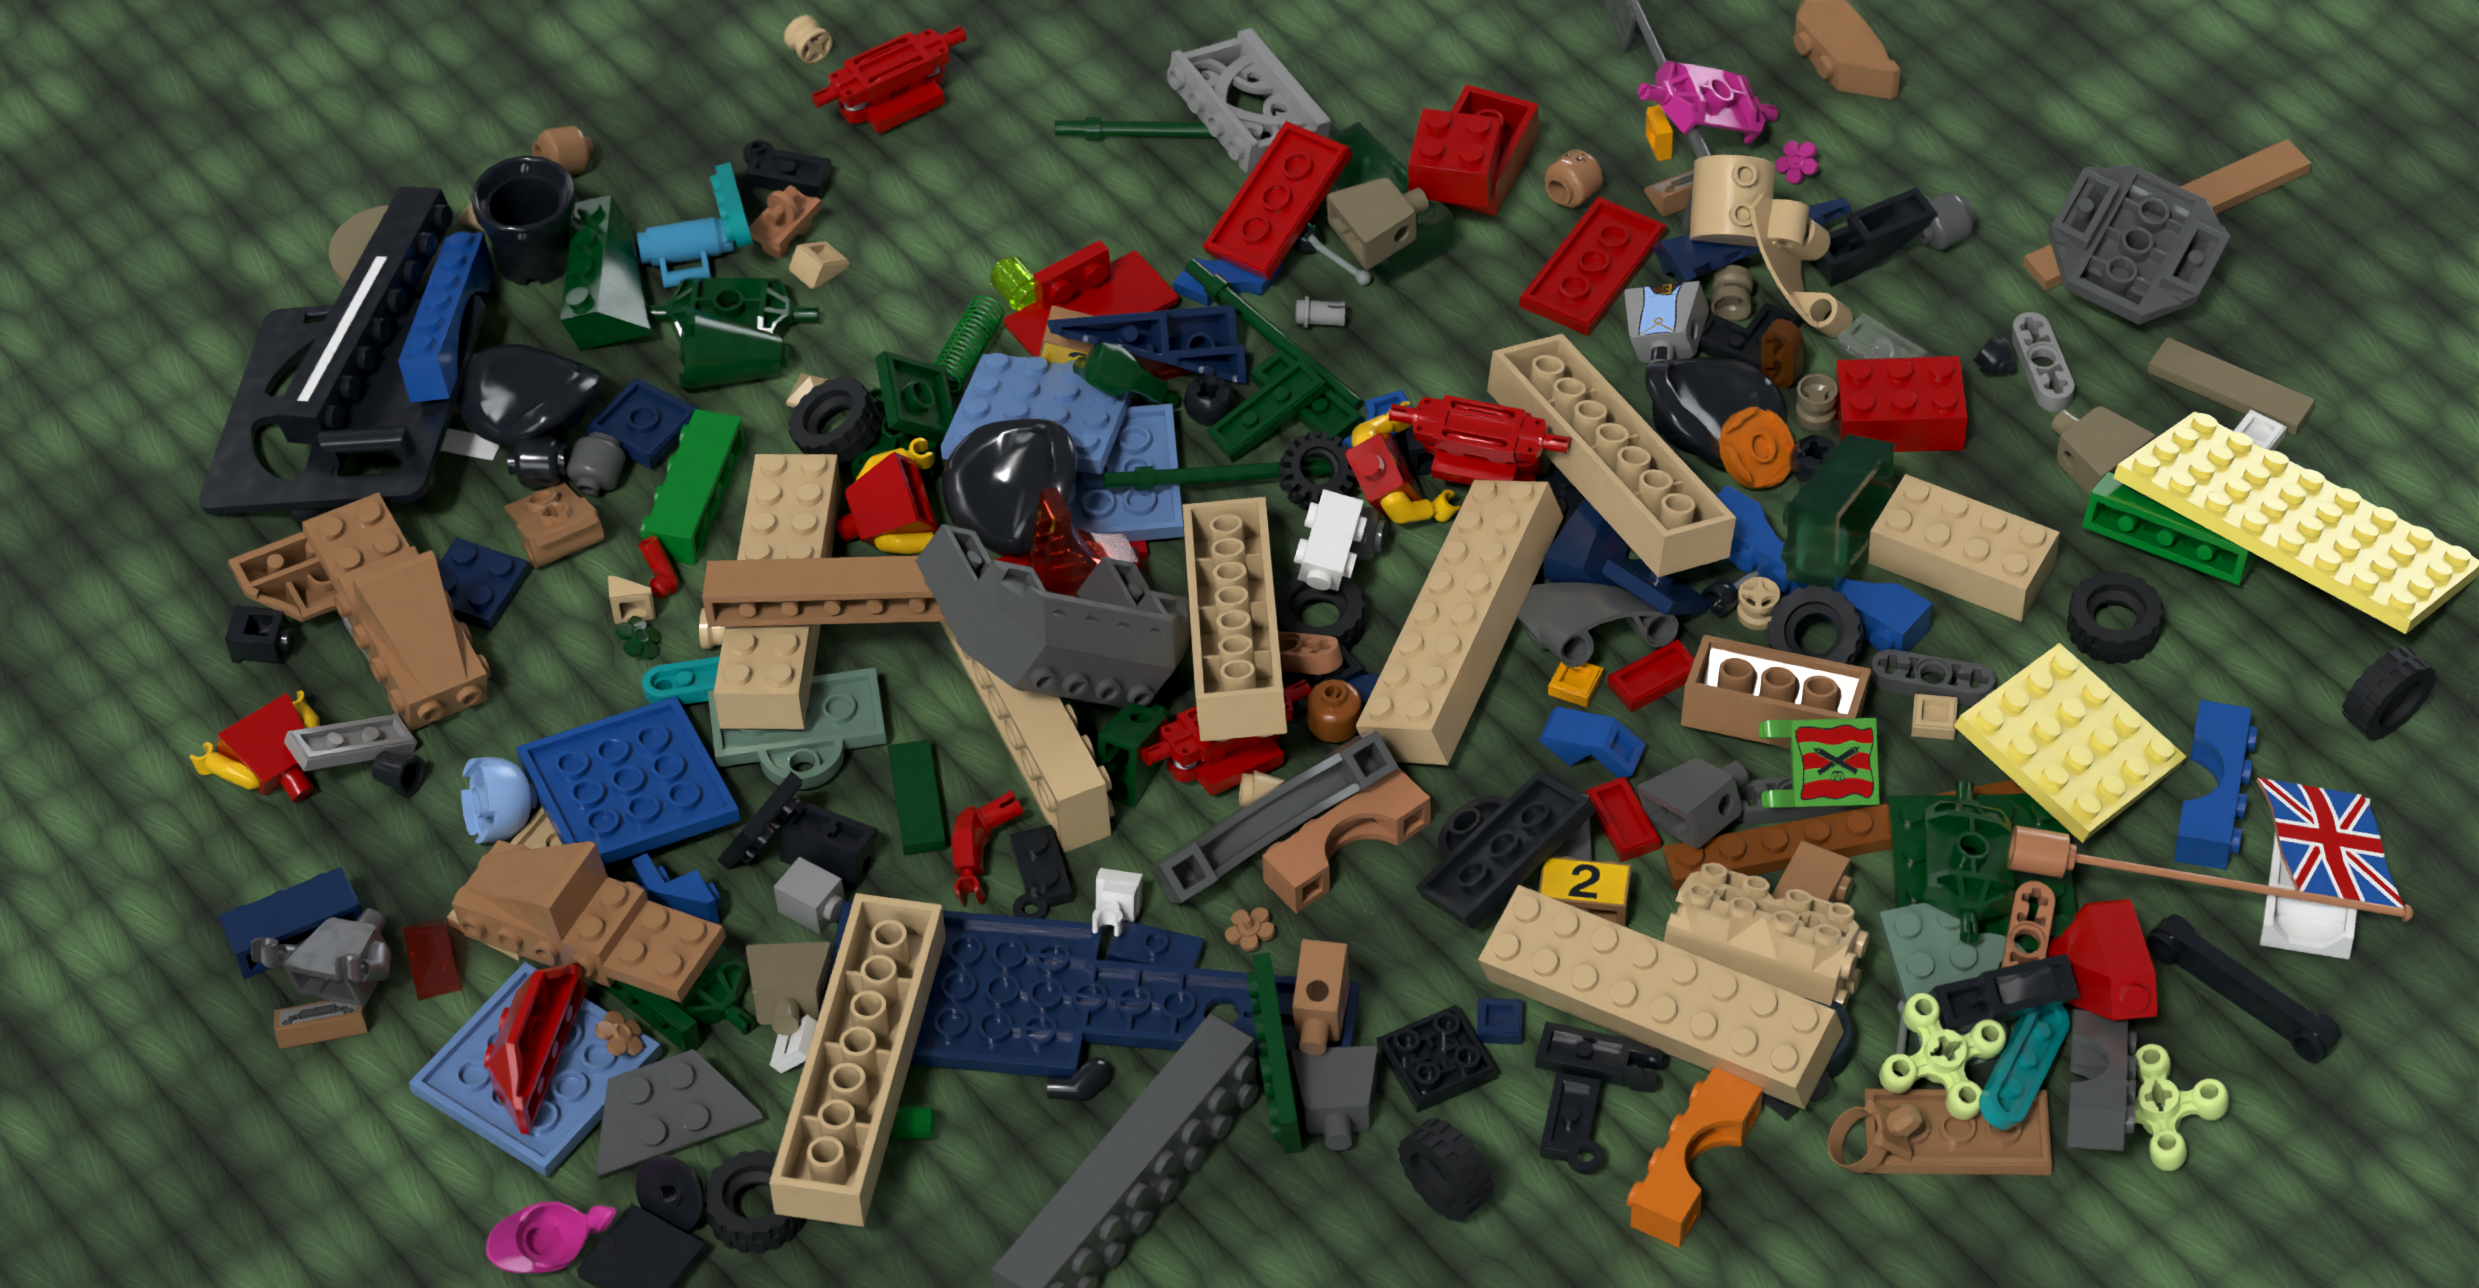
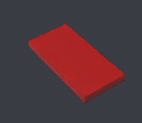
M1285 121L1202 245L1205 253L1266 280H1270L1352 157L1351 149L1341 143Z
M1598 196L1519 297V307L1586 336H1590L1653 254L1652 245L1666 237L1667 225Z

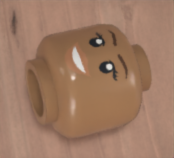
M1577 149L1568 151L1552 162L1546 169L1544 177L1545 189L1548 196L1557 204L1569 208L1580 206L1594 196L1602 187L1603 175L1600 165L1594 157L1585 151Z

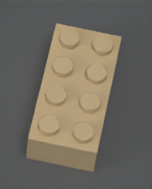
M1905 474L1870 531L1868 563L2022 622L2056 564L2060 532Z

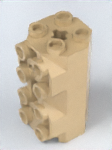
M1718 863L1703 864L1700 872L1690 873L1678 892L1676 901L1681 904L1677 913H1671L1664 943L1798 996L1830 1006L1833 1000H1835L1844 1009L1846 1008L1849 994L1854 995L1861 980L1862 970L1855 968L1857 959L1864 956L1870 934L1862 931L1853 919L1854 910L1849 905L1819 899L1799 889L1788 890L1785 898L1774 899L1769 893L1770 884L1766 879L1759 876L1740 874L1728 870Z

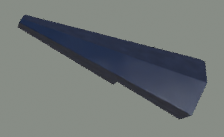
M1840 198L1809 206L1808 217L1819 225H1823L1852 212V209L1845 198ZM1690 234L1662 240L1652 245L1664 275L1673 272L1677 283L1688 282L1760 251L1759 247L1689 240Z
M1235 305L1047 320V326L1051 334L1092 345L1102 342L1113 344L1131 351L1133 356L1205 375L1217 376L1223 380L1238 384L1247 383L1244 345H1238Z
M1584 498L1544 555V578L1555 582H1582L1623 588L1603 575L1604 573L1601 571L1608 559H1627L1629 545L1589 501Z

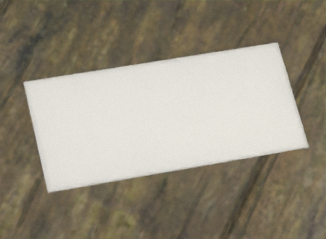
M448 428L440 451L493 461L500 445L486 441L475 433Z

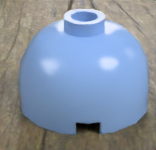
M480 757L468 760L462 777L471 776L470 789L461 790V801L469 835H475L478 832L479 837L475 840L477 844L494 843L498 839L503 841L513 837L523 829L530 817L531 809L536 807L537 794L533 785L528 783L524 772L516 764L504 758Z

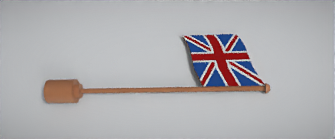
M2257 778L2256 782L2263 791L2271 809L2280 855L2295 890L2076 854L2077 846L2076 844H2070L2069 834L2016 825L2013 829L2007 861L2009 870L2062 878L2065 870L2072 871L2076 862L2402 917V922H2407L2413 917V909L2407 904L2403 905L2388 872L2376 820L2368 803L2360 794Z

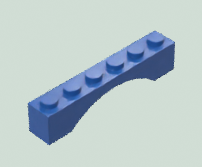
M457 232L451 236H446L398 360L410 403L450 399L457 380L458 341L465 306L472 294L488 293L495 275L484 232L474 234Z
M1728 485L1716 495L1736 517L1730 556L1726 560L1735 564L1741 571L1749 573L1752 570H1756L1759 573L1758 577L1772 580L1779 587L1780 593H1785L1786 595H1790L1794 589L1799 587L1801 589L1807 588L1808 585H1817V587L1822 588L1827 586L1837 593L1841 592L1853 604L1860 616L1864 630L1863 640L1872 644L1878 651L1894 649L1910 652L1929 632L1933 603L1898 583L1854 581L1829 574L1812 566L1791 552L1775 535L1765 518L1760 503Z

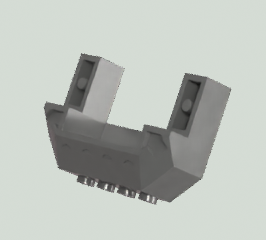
M942 524L915 560L924 577L925 584L934 595L941 614L949 623L956 637L957 644L963 652L1012 688L1020 691H1032L1049 694L1053 697L1060 696L1078 699L1088 703L1095 702L1112 705L1117 708H1123L1127 703L1133 702L1146 707L1176 669L1190 645V607L1188 599L1186 597L1150 591L1139 569L1133 562L1103 557L1078 589L1077 594L1079 598L1046 592L1033 567L998 560L991 561L976 531Z

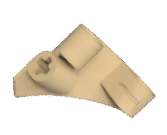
M1760 193L1749 207L1751 220L1759 249L1777 286L1792 307L1808 324L1827 337L1839 338L1848 332L1853 322L1851 310L1830 294L1805 292L1801 276V260H1816L1827 252L1830 245L1828 231L1808 217L1810 209L1808 205L1793 200L1772 199L1767 194ZM1809 232L1808 237L1804 240L1805 234ZM1832 310L1830 316L1826 320H1824V317L1827 314V312Z

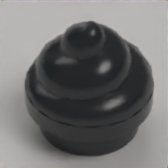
M1994 335L1991 336L1973 360L1980 366L1979 371L1986 376L1993 374L2002 376L2007 373L2014 374L2016 372V363L2013 360L2014 352L2010 348V343L2004 338L2000 341Z

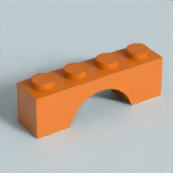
M1713 1067L1705 1082L1702 1080L1697 1081L1689 1098L1690 1106L1684 1115L1681 1113L1677 1114L1669 1130V1141L1664 1149L1661 1147L1656 1148L1648 1165L1649 1173L1643 1182L1637 1181L1629 1193L1627 1206L1631 1207V1227L1680 1249L1700 1216L1702 1189L1688 1174V1165L1697 1155L1708 1149L1718 1146H1742L1761 1114L1762 1087L1716 1067Z

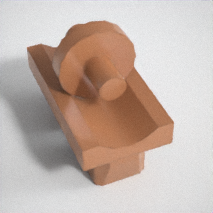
M791 185L783 192L779 190L773 191L767 198L768 208L749 226L751 238L761 243L763 252L777 259H781L789 251L788 243L796 235L805 234L813 226L812 218L822 209L820 199L807 197Z

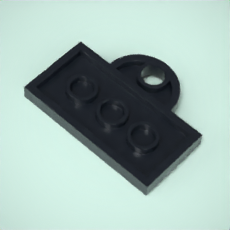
M1538 770L1509 799L1502 796H1484L1464 804L1453 812L1443 824L1438 836V847L1445 859L1416 886V889L1423 899L1473 930L1511 892L1516 890L1518 885H1521L1532 872L1550 858L1552 853L1574 832L1578 831L1596 812V809L1589 799ZM1474 823V824H1473L1471 827H1469L1468 829L1463 830V829H1464L1466 826H1468L1469 824Z

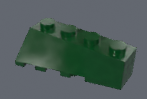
M612 195L575 203L560 321L580 351L653 334L652 325L647 316V301L643 296L641 288L643 282L641 273L637 268L636 260L638 258L631 225Z

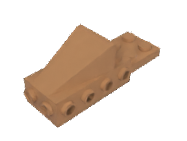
M379 492L302 522L303 533L337 594L333 595V599L340 616L347 618L351 625L356 645L360 650H365L375 679L384 684L393 711L396 715H401L410 732L487 701V679L491 677L489 665L482 654L476 655L471 647L473 641L464 622L458 623L453 615L454 606L449 594L443 588L433 551L430 550L418 554L414 546L409 547Z
M498 839L489 853L481 858L477 869L467 883L459 888L452 902L459 926L466 937L551 967L568 964L581 965L585 979L611 987L613 982L618 980L680 1003L726 938L723 926L648 901L645 890L639 885L629 881L624 883L607 877L597 845L590 841L530 849L522 844L513 845Z

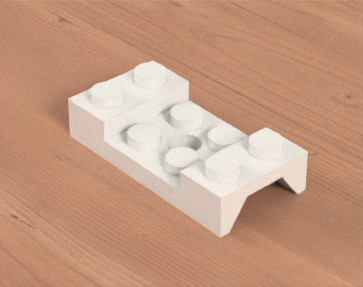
M2364 798L2370 806V799ZM2274 832L2268 886L2295 890L2281 858L2276 832ZM2267 895L2260 945L2349 959L2354 939L2357 909Z

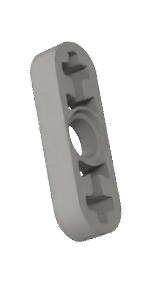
M2034 312L2020 314L2013 322L2012 343L2037 403L2043 409L2051 412H2060L2069 408L2073 402L2075 384L2049 321L2043 315ZM2031 333L2033 335H2037V340L2033 344V338L2031 336ZM2037 357H2047L2054 363L2047 367H2041L2034 364L2032 360ZM2052 380L2055 391L2049 389V382Z

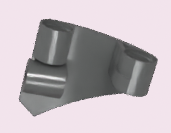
M1582 582L1532 585L1517 615V619L1526 634L1539 650L1544 651L1548 649L1565 666L1571 668L1579 667L1590 659L1594 644L1588 630L1602 623L1625 618L1628 625L1650 646L1656 648L1669 644L1675 638L1679 627L1674 615H1664L1624 588Z

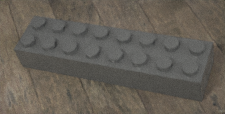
M1209 1014L992 1268L994 1288H1096L1098 1279L1108 1267L1113 1268L1119 1263L1124 1255L1127 1244L1132 1238L1146 1231L1152 1220L1153 1213L1162 1203H1168L1175 1196L1180 1181L1189 1170L1193 1172L1201 1165L1206 1150L1215 1139L1221 1140L1227 1134L1231 1127L1232 1119L1241 1108H1248L1255 1100L1259 1086L1257 1085L1256 1077L1257 1060L1255 1059L1254 1038Z

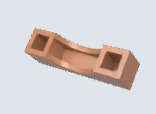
M1398 767L1353 796L1339 801L1333 809L1318 819L1308 821L1302 826L1300 831L1285 841L1273 844L1262 855L1263 882L1297 914L1330 892L1328 863L1340 848L1351 842L1363 839H1377L1396 846L1400 845L1431 824L1430 797Z

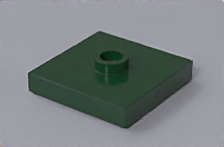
M887 351L877 355L875 360L888 428L942 443L954 418L945 368Z

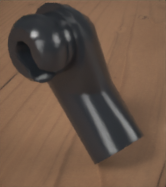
M1093 1057L1086 1061L1072 1077L1049 1076L1047 1081V1098L1083 1101L1090 1099L1107 1082L1110 1074L1108 1064L1102 1058Z

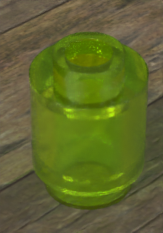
M1010 256L999 260L994 265L990 275V283L1014 310L1019 311L1036 302L1033 274L1035 273L1018 256Z

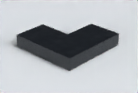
M1765 302L1746 328L1710 313L1706 318L1697 351L1710 357L1740 360L1762 371L1761 339L1765 331L1776 319L1788 320L1800 328L1801 317Z

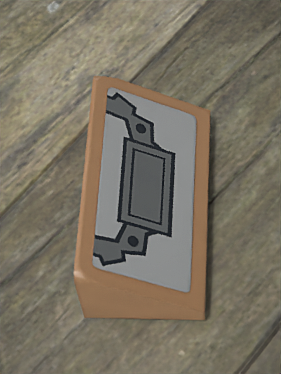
M1694 169L1644 188V193L1662 217L1686 209L1693 189Z
M325 1000L274 1010V1032L279 1049L368 1033L365 1007L362 1008L357 1005Z

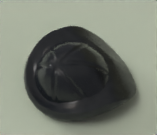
M526 344L497 345L485 349L470 358L456 405L466 425L476 435L494 444H516L520 440L531 439L540 434H554L559 439L564 437L565 434H571L579 426L585 414L587 403L602 387L603 376L598 369L548 350Z
M1718 357L1674 359L1652 362L1645 370V386L1652 399L1653 422L1658 433L1662 434L1665 440L1674 446L1687 451H1693L1713 465L1725 468L1720 457L1719 438L1722 426L1731 415L1749 407H1759L1757 409L1770 410L1776 413L1784 421V405L1778 387L1760 369L1746 362L1733 358Z
M1045 419L997 421L976 428L956 446L943 470V498L953 524L958 528L976 531L983 546L996 553L1015 555L1037 549L1054 533L1062 517L1068 512L1069 507L1076 498L1077 453L1073 439L1062 425Z

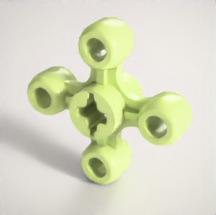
M1915 994L1904 1005L1902 1018L1907 1028L1917 1032L1922 1042L1921 1049L1912 1056L1899 1053L1886 1058L1879 1073L1881 1085L1890 1093L1899 1094L1909 1090L1914 1082L1921 1077H1925L1935 1083H1942L1947 1093L1945 1101L1947 1111L1956 1119L1969 1120L1980 1111L1979 1097L1982 1089L1976 1083L1967 1079L1964 1072L1965 1063L1972 1057L1991 1059L1999 1055L2006 1043L2005 1029L1997 1021L1986 1019L1975 1024L1971 1032L1965 1036H1961L1952 1030H1943L1939 1022L1940 1007L1937 1000L1930 994ZM1916 1010L1923 1011L1926 1016L1920 1015ZM1983 1036L1990 1038L1992 1042H1987L1983 1039ZM1893 1071H1899L1903 1077L1897 1076ZM1959 1097L1966 1098L1970 1103H1964Z
M2147 1044L2138 1049L2135 1054L2136 1075L2144 1083L2138 1091V1097L2135 1098V1123H2141L2144 1129L2153 1135L2149 1146L2153 1164L2161 1170L2173 1171L2180 1168L2186 1160V1143L2183 1137L2176 1131L2182 1123V1118L2190 1114H2197L2205 1120L2221 1118L2225 1115L2229 1106L2228 1092L2226 1087L2215 1079H2204L2198 1082L2192 1090L2178 1091L2176 1085L2167 1080L2171 1068L2167 1051L2159 1045ZM2157 1103H2161L2163 1111H2159Z

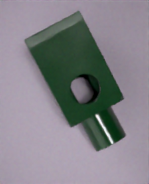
M1134 702L1127 703L1098 734L1097 767L1104 766L1109 775L1112 790L1107 791V794L1111 800L1135 808L1164 763L1165 759L1147 766L1141 755V749L1161 742V727L1168 725L1171 721L1169 712L1163 706L1153 704L1147 708Z

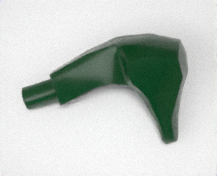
M1103 342L1096 344L1086 356L1079 357L1073 364V372L1081 376L1092 387L1112 397H1117L1124 392H1131L1153 405L1172 404V407L1175 408L1179 403V395L1167 389L1169 384L1167 381L1141 368L1131 351L1120 346Z

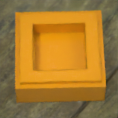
M1661 105L1648 107L1646 111L1645 136L1654 156L1659 162L1672 159L1673 131Z
M1560 662L1548 685V695L1587 708L1604 677V668L1587 662L1579 667L1571 668Z

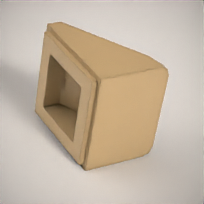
M826 241L797 245L789 270L809 288L815 289L846 270L850 262Z
M608 576L609 598L615 624L627 623L632 616H638L644 620L656 619L650 587L617 576Z

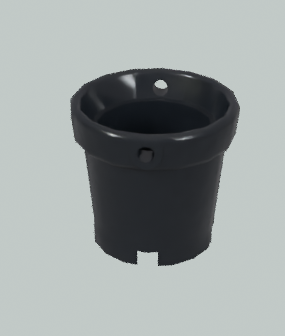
M523 155L504 159L487 168L475 181L470 199L478 224L487 232L499 272L507 280L523 286H528L527 279L540 278V283L543 285L562 277L567 271L572 232L571 215L575 205V190L571 175L559 163L538 156Z

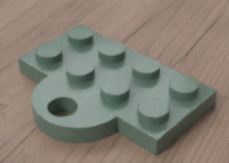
M876 667L813 676L804 729L719 728L713 694L714 690L708 691L717 768L760 762L764 774L775 784L780 785L792 771L803 780V785L799 789H808L827 782L839 771L844 760V749L886 744ZM801 762H809L814 765L805 772L793 770V767Z
M1926 902L1879 912L1878 922L1904 1005L1911 996L1918 993L1928 994L1935 986L1978 977L1982 972L2001 967L2005 936L1982 933L1979 934L1977 942L1970 944L1968 943L1969 938L1967 935V941L1964 943L1960 940V920ZM2014 941L2016 948L2021 952L2026 953V951ZM1916 1010L1920 1015L1926 1016L1923 1011ZM2005 1021L2000 1022V1024L2005 1029L2007 1043L2010 1036L2007 1030ZM1971 1030L1966 1031V1032H1961V1033H1958V1034L1961 1035V1036H1965L1966 1034H1968L1969 1032H1971ZM1912 1031L1919 1052L1922 1042L1918 1033ZM1983 1036L1984 1040L1992 1042L1990 1038ZM2002 1051L1991 1059L1972 1057L1966 1061L1964 1072L1994 1067Z

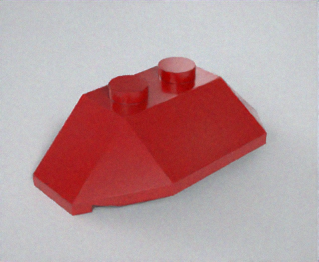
M568 964L535 970L516 991L510 1008L505 1007L499 1020V1034L495 1044L490 1043L487 1047L484 1067L489 1071L494 1091L521 1134L530 1135L586 995L587 988L581 965Z

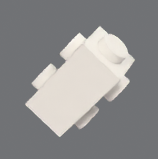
M1323 489L1319 504L1310 503L1304 524L1305 527L1312 528L1309 540L1300 538L1294 558L1295 563L1301 564L1297 580L1304 581L1315 589L1338 591L1342 576L1351 578L1357 554L1349 552L1352 540L1361 542L1367 518L1359 516L1363 500Z

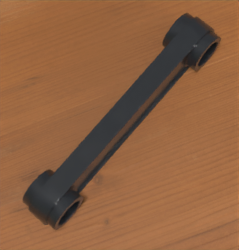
M2172 914L2162 919L2147 937L2146 945L2154 957L2163 963L2170 964L2174 962L2291 1042L2295 1052L2304 1060L2313 1063L2318 1062L2320 1059L2325 1058L2338 1044L2341 1038V1030L2330 1016L2320 1012L2312 1013L2197 935L2193 926L2180 915Z

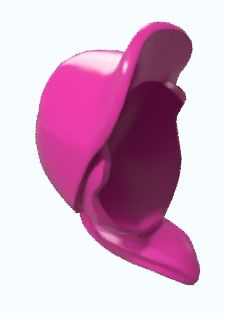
M556 1201L532 1204L506 1217L492 1229L487 1240L486 1253L494 1265L507 1272L536 1274L555 1271L569 1265L578 1256L589 1234H598L605 1231L617 1211L611 1207L598 1205L593 1206L587 1214H584L570 1205Z

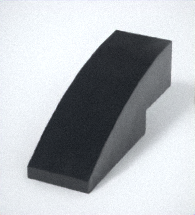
M1919 187L1913 188L1848 214L1847 226L1828 233L1830 245L1827 252L1819 259L1811 261L1828 285L1833 287L1875 266L1898 251L1932 223L1933 219L1937 217V211Z
M2067 954L1985 971L1978 977L1935 986L1928 993L1939 1003V1022L1943 1030H1952L1956 1033L1972 1030L1975 1024L1981 1020L1991 1019L2000 1023L2080 997Z

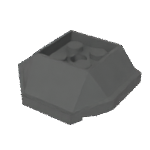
M2134 165L2112 166L2103 169L2084 167L2048 233L2065 290L2138 325L2196 304L2231 237L2225 227L2220 225L2214 210L2206 199Z

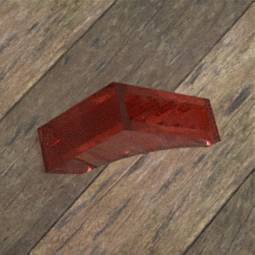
M1053 487L1041 490L1028 567L1034 568L1046 592L1079 598L1077 594L1078 589L1103 557L1134 563L1139 571L1141 570L1140 555L1136 548L1131 547L1124 532L1097 534L1078 529L1071 524L1072 515L1058 488Z

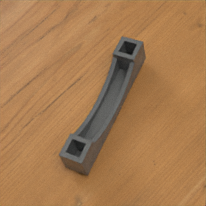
M1377 730L1363 732L1153 862L1148 868L1169 903H1182L1216 882L1226 872L1266 845L1359 790L1365 789L1397 769L1398 765Z

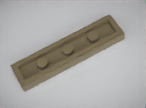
M2168 337L2148 365L2147 373L2247 415L2250 410H2253L2286 426V432L2295 436L2314 410L2315 399Z

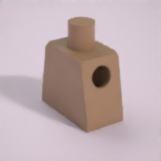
M1302 939L1293 1000V1019L1295 1035L1300 1037L1299 1049L1306 1054H1324L1327 1041H1338L1341 1038L1350 988L1347 944Z

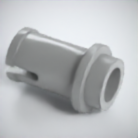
M1305 296L1304 300H1296L1295 324H1303V328H1308V324L1344 327L1345 301L1309 300V296Z

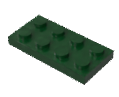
M1270 952L1252 955L1255 971L1246 972L1273 1141L1282 1140L1285 1154L1303 1152Z

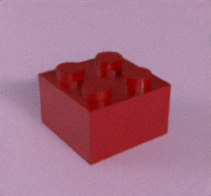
M1423 108L1408 163V192L1419 187L1423 190L1429 201L1487 208L1501 152V118Z

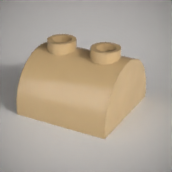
M1711 155L1696 159L1693 172L1689 240L1759 247L1749 207L1760 193H1765L1774 199L1775 164L1766 159L1743 155Z

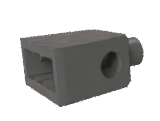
M1694 758L1641 783L1637 788L1642 807L1652 825L1692 848L1698 849L1741 815L1742 805L1738 789L1749 782V777L1743 765L1738 761H1733L1719 769L1701 758Z
M1377 1045L1326 1048V1052L1321 1055H1310L1302 1052L1300 1049H1292L1293 1084L1305 1131L1310 1134L1325 1133V1145L1331 1150H1345L1352 1145V1132H1364L1370 1129L1378 1078Z

